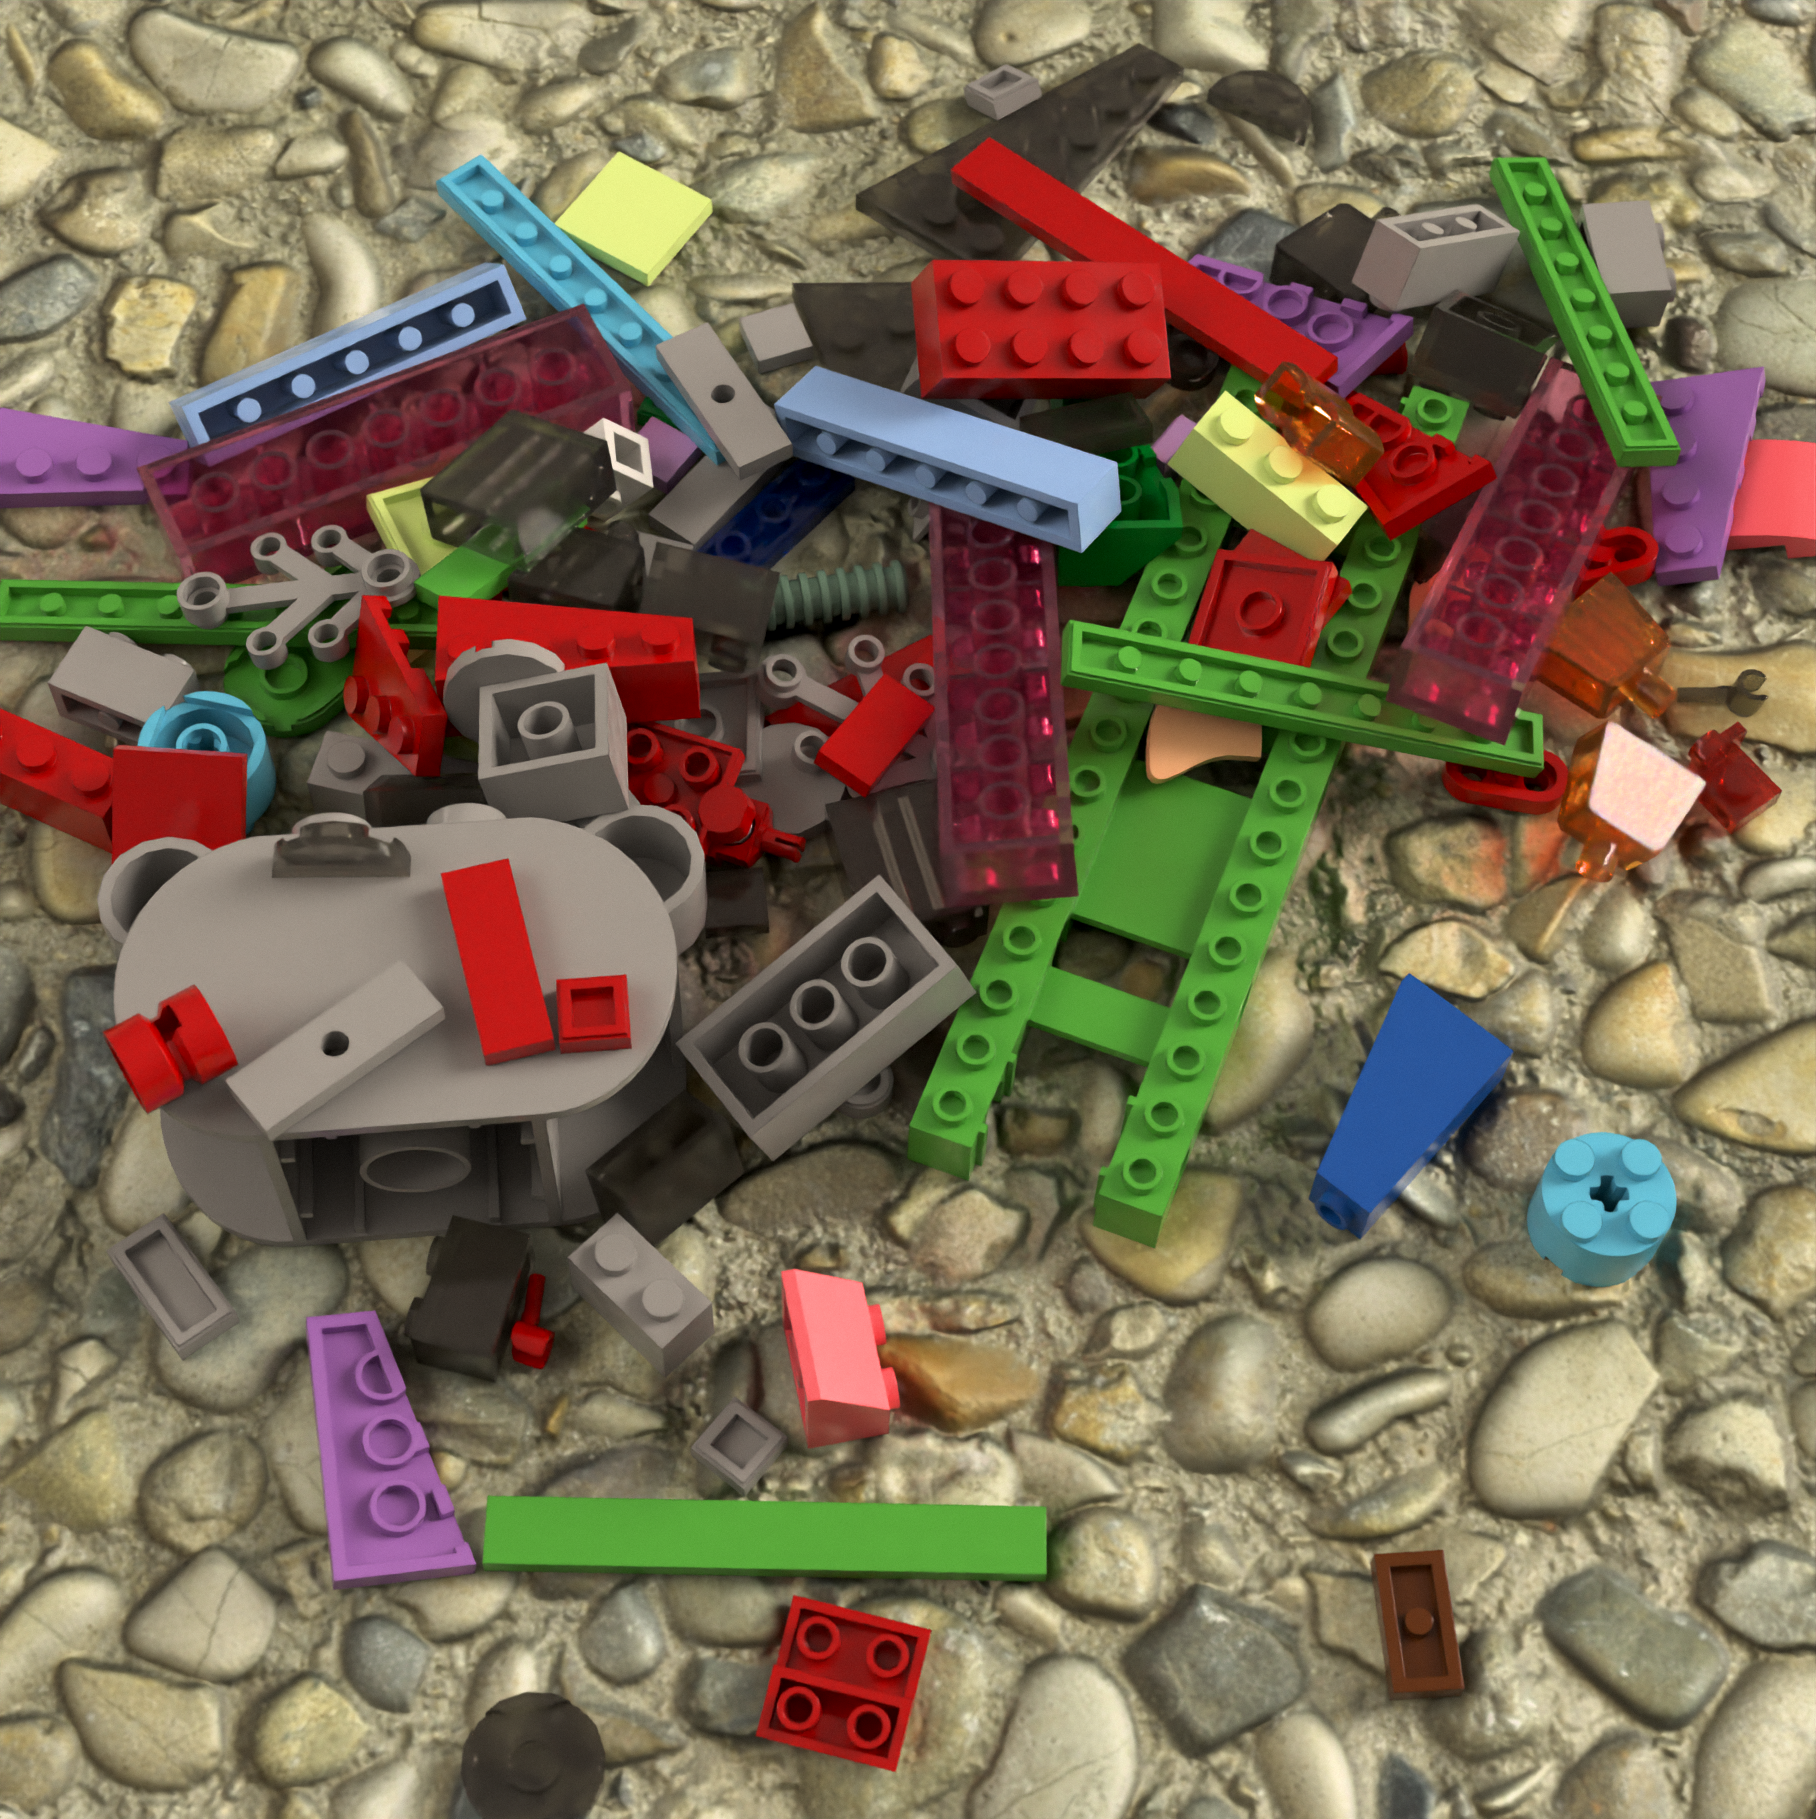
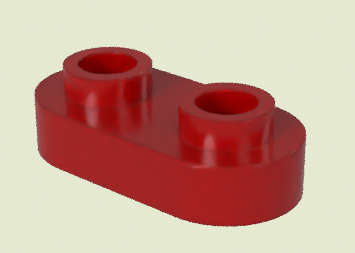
M1617 527L1561 541L1551 545L1544 552L1540 581L1548 592L1567 600L1581 599L1640 584L1651 578L1655 572L1659 550L1658 544L1652 535L1634 527Z
M1544 750V769L1535 779L1447 761L1444 762L1441 774L1444 787L1457 800L1474 805L1533 815L1546 814L1555 810L1564 798L1570 779L1565 763L1557 755L1547 750ZM1473 773L1480 777L1481 781L1471 780L1463 774ZM1525 784H1535L1542 789V792L1529 790Z

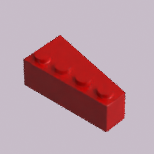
M438 596L435 684L443 707L444 683L448 668L462 652L476 646V652L482 649L492 648V641L513 639L532 642L555 653L565 664V670L607 663L627 717V723L701 718L699 669L693 618ZM447 716L445 736H463L448 720Z

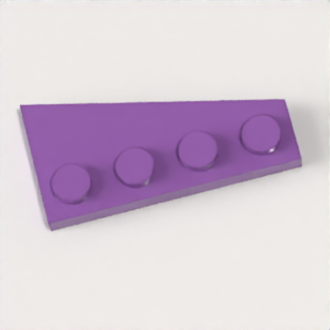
M1196 254L1188 261L1194 267L1337 356L1338 371L1317 390L1337 403H1340L1413 335V317L1394 312L1390 319L1368 313V307L1365 303L1344 298L1341 304L1314 297V290L1311 287L1294 282L1290 286L1273 285L1264 282L1263 273Z
M1764 367L1650 382L1681 448L1676 466H1650L1653 537L1659 548L1655 566L1658 587L1717 580L1720 577L1734 518L1733 506L1737 489H1741L1745 472L1744 460L1749 441H1752L1756 425L1755 413L1759 397L1762 398L1766 383Z
M0 407V508L189 503L192 454L187 440Z
M376 1311L306 1317V1337L333 1590L474 1574L477 1564L468 1542L464 1541L455 1519L454 1506L445 1484L442 1485L429 1453L430 1446L420 1422L417 1423L406 1396V1386Z

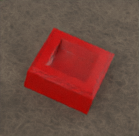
M627 974L556 980L561 1054L632 1048Z

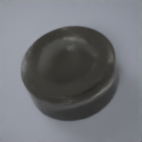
M1185 333L1176 334L1167 340L1171 379L1166 383L1182 391H1196L1208 386L1215 378L1219 355Z

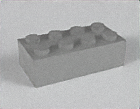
M879 874L675 1044L751 1140L774 1161L977 992L958 965Z

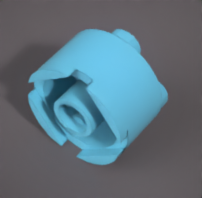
M215 691L190 693L183 696L185 702L177 704L168 710L165 709V706L159 708L144 724L137 746L247 753V835L253 829L255 821L263 815L270 805L277 782L275 766L266 734L261 723L253 715L252 710L237 697Z
M1607 1132L1589 1133L1566 1140L1558 1146L1550 1158L1530 1200L1527 1211V1228L1534 1249L1543 1260L1547 1257L1553 1264L1563 1270L1562 1276L1575 1283L1592 1287H1607L1624 1283L1648 1264L1669 1230L1677 1205L1675 1185L1668 1169L1662 1162L1660 1151L1647 1140L1632 1139L1620 1134Z

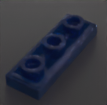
M797 458L691 556L692 569L720 590H722V584L728 582L731 583L732 588L741 587L742 580H749L751 585H754L855 491V478L851 475Z

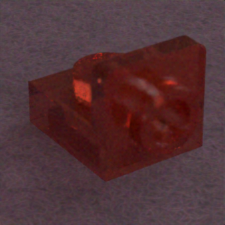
M1736 722L1720 734L1714 729L1698 739L1688 752L1691 761L1681 781V784L1731 835L1775 805L1782 793V790L1740 748L1748 731L1740 722Z

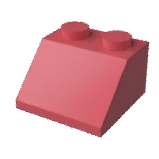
M797 1269L781 1271L782 1323L808 1449L889 1434L890 1410L900 1408V1398L893 1367L881 1369L876 1346L886 1344L885 1327L880 1305L867 1306L862 1282Z

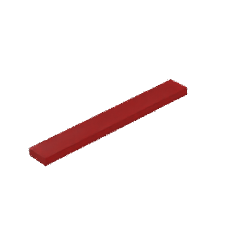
M988 137L951 169L952 184L1072 261L1159 262L1165 321L1296 406L1300 407L1338 371L1337 356L991 137Z

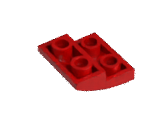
M793 1595L776 1665L773 1664L755 1736L896 1772L932 1630Z

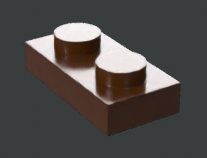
M1444 1550L1374 1554L1370 1561L1389 1701L1460 1696L1465 1687Z

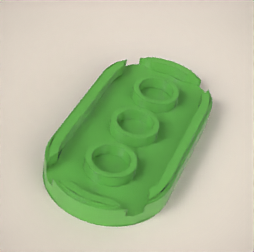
M343 564L324 569L333 576L342 575L343 573H354ZM235 645L229 653L224 667V691L226 694L242 700L252 710L253 715L259 719L258 721L261 723L266 736L288 738L307 734L325 725L345 708L343 699L344 684L347 677L353 674L356 648H349L347 654L337 661L323 662L315 657L311 647H287L288 657L285 662L274 669L264 670L257 668L253 664L246 646ZM266 646L260 651L269 650L273 646Z

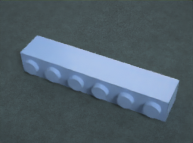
M485 262L172 400L169 404L185 439L189 443L193 457L209 462L524 321L526 316L504 264Z
M815 366L774 404L777 422L792 442L793 456L1080 553H1083L1121 512L1118 464L1115 461Z

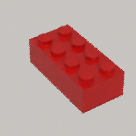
M932 260L911 282L921 399H1146L1171 379L1159 262Z

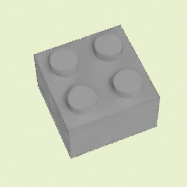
M607 663L480 687L478 781L488 805L501 811L506 819L535 817L566 822L629 810L627 717Z

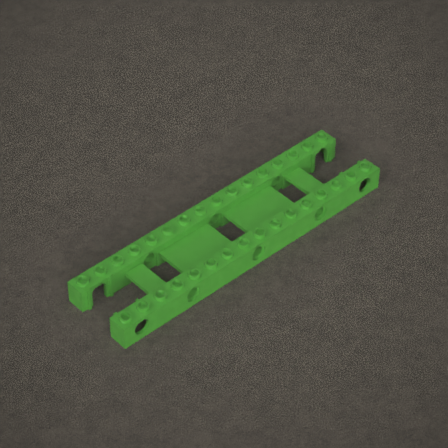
M1231 364L1217 397L1218 400L1226 390L1275 431L1278 424V419L1275 416L1282 418L1284 412L1290 413L1293 407L1292 402ZM1413 385L1409 397L1402 396L1398 413L1409 418L1412 427L1433 437L1438 433L1453 441L1455 449H1457L1470 402ZM1183 478L1179 487L1183 523L1182 538L1146 565L1120 630L1188 643L1217 549L1228 550L1236 528L1249 530ZM1366 509L1338 546L1328 556L1329 558L1344 562L1339 576L1350 581L1352 594L1320 632L1310 668L1370 680L1430 518L1389 541ZM1092 692L970 980V984L977 993L959 1007L909 1124L907 1159L969 1181L975 1164L982 1166L985 1159L988 1125L985 1122L992 1100L1001 1103L1004 1095L1011 1096L1014 1087L1016 1064L1032 1027L1147 1067L1137 1096L1130 1095L1128 1098L1120 1140L1109 1168L1101 1167L1093 1207H1096L1093 1226L1155 1248L1346 741L1262 725V752L1269 754L1253 798L1184 775L1161 784H1155L1147 778L1146 763L1136 759L1143 739L1147 740L1149 723L1156 704ZM1075 920L1189 959L1171 1008L1052 967L1053 957L1060 941L1067 942Z

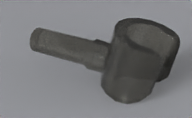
M1747 669L1741 672L1732 686L1677 687L1676 700L1677 702H1717V704H1726L1735 715L1749 717L1756 713L1768 699L1767 695L1750 693L1757 691L1767 678L1761 671Z

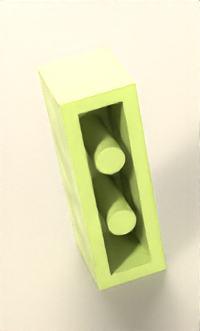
M1226 390L1197 423L1167 463V465L1247 530L1253 529L1310 560L1325 561L1369 507Z

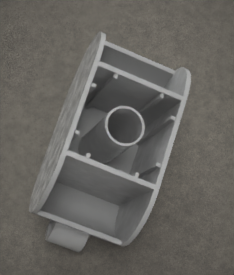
M460 803L440 808L429 816L425 825L372 828L362 818L350 814L320 813L308 816L297 822L292 828L291 834L255 836L230 843L213 851L189 839L164 837L145 841L121 854L103 876L97 901L100 920L118 962L113 993L116 1025L138 1013L149 1019L156 1017L159 1002L194 984L212 1009L237 1058V1067L203 1085L192 1079L184 1083L183 1096L160 1107L163 1140L179 1183L188 1197L213 1223L235 1236L261 1245L299 1247L554 1227L583 1223L616 1210L637 1195L659 1171L675 1143L684 1114L687 1092L686 1059L675 1044L684 1036L677 956L694 944L705 925L707 888L705 855L698 835L681 816L659 806L630 804L629 810L603 814L588 824L585 829L545 818L524 817L506 819L505 815L498 809L477 803ZM509 858L556 1050L486 1066L440 873ZM402 959L444 1007L446 1019L270 1142L230 1094L225 1080ZM627 974L632 1048L561 1054L556 980ZM346 1050L333 1051L329 1056H340Z

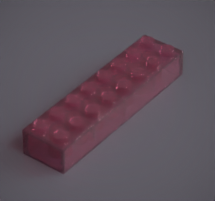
M583 303L137 467V472L149 511L182 581L199 572H212L218 574L225 584H236L263 574L257 569L250 551L252 542L262 534L271 532L281 534L286 539L290 548L302 556L308 557L315 554L311 545V538L321 527L327 525L340 526L346 531L350 540L377 530L366 510V495L532 448L536 449L544 466H548L557 462L556 452L602 418L635 432L632 389ZM331 544V545L327 546L326 548L334 547V546H336L337 544ZM277 551L270 552V553L266 554L265 556L273 555V554H275Z
M1550 357L1493 467L1497 479L1482 488L1400 647L1385 701L1504 746L1636 467H1618L1573 364ZM1656 394L1659 403H1661L1663 396Z
M928 502L939 847L947 906L960 907L1078 897L1065 686L1060 685L1062 642L1055 544Z

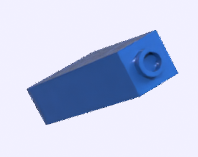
M1410 973L1400 983L1316 1173L1308 1198L1315 1204L1316 1211L1328 1224L1339 1230L1347 1229L1360 1240L1502 1080L1514 1052Z

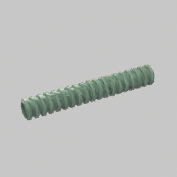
M895 559L890 561L889 567H882L880 562H873L871 569L864 570L863 566L859 564L853 566L852 572H845L843 567H837L834 569V574L826 575V572L822 569L816 570L815 577L809 578L805 572L797 573V579L789 580L787 575H779L778 582L770 583L768 577L760 578L758 585H751L749 580H742L741 587L732 588L731 583L728 582L722 584V590L713 591L711 585H706L703 587V592L694 593L691 587L685 588L684 595L678 596L675 595L674 590L666 591L664 598H657L655 593H648L647 600L638 601L636 595L628 596L627 603L619 604L617 598L609 599V605L600 606L598 601H591L590 608L586 609L693 618L695 642H700L701 635H709L711 640H717L720 633L728 632L730 637H737L738 630L747 629L749 635L757 633V628L765 627L767 632H774L776 625L784 624L787 630L794 629L795 622L802 621L805 627L813 626L816 619H821L823 624H831L832 617L840 616L842 622L850 621L852 614H859L861 619H867L870 612L877 611L878 615L882 617L887 616L888 609H896L898 614L906 613L907 607H909V588L904 565H901V562ZM571 604V607L580 608V604Z

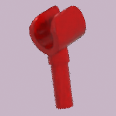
M534 1273L529 1276L524 1312L521 1315V1320H518L512 1328V1358L518 1363L541 1370L545 1367L550 1357L555 1340V1332L538 1326L546 1278L542 1274Z

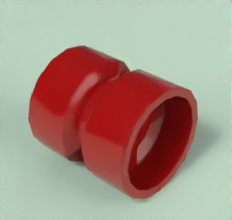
M194 984L159 1002L156 1017L149 1019L138 1013L103 1032L104 1039L118 1067L146 1114L183 1096L184 1083L192 1079L203 1085L238 1066L237 1058L221 1025L206 999Z

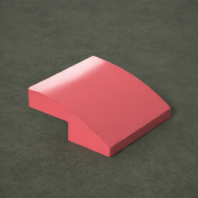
M1772 439L1749 441L1744 460L1745 472L1741 489H1737L1733 506L1734 518L1726 551L1785 545L1788 559L1816 556V443Z

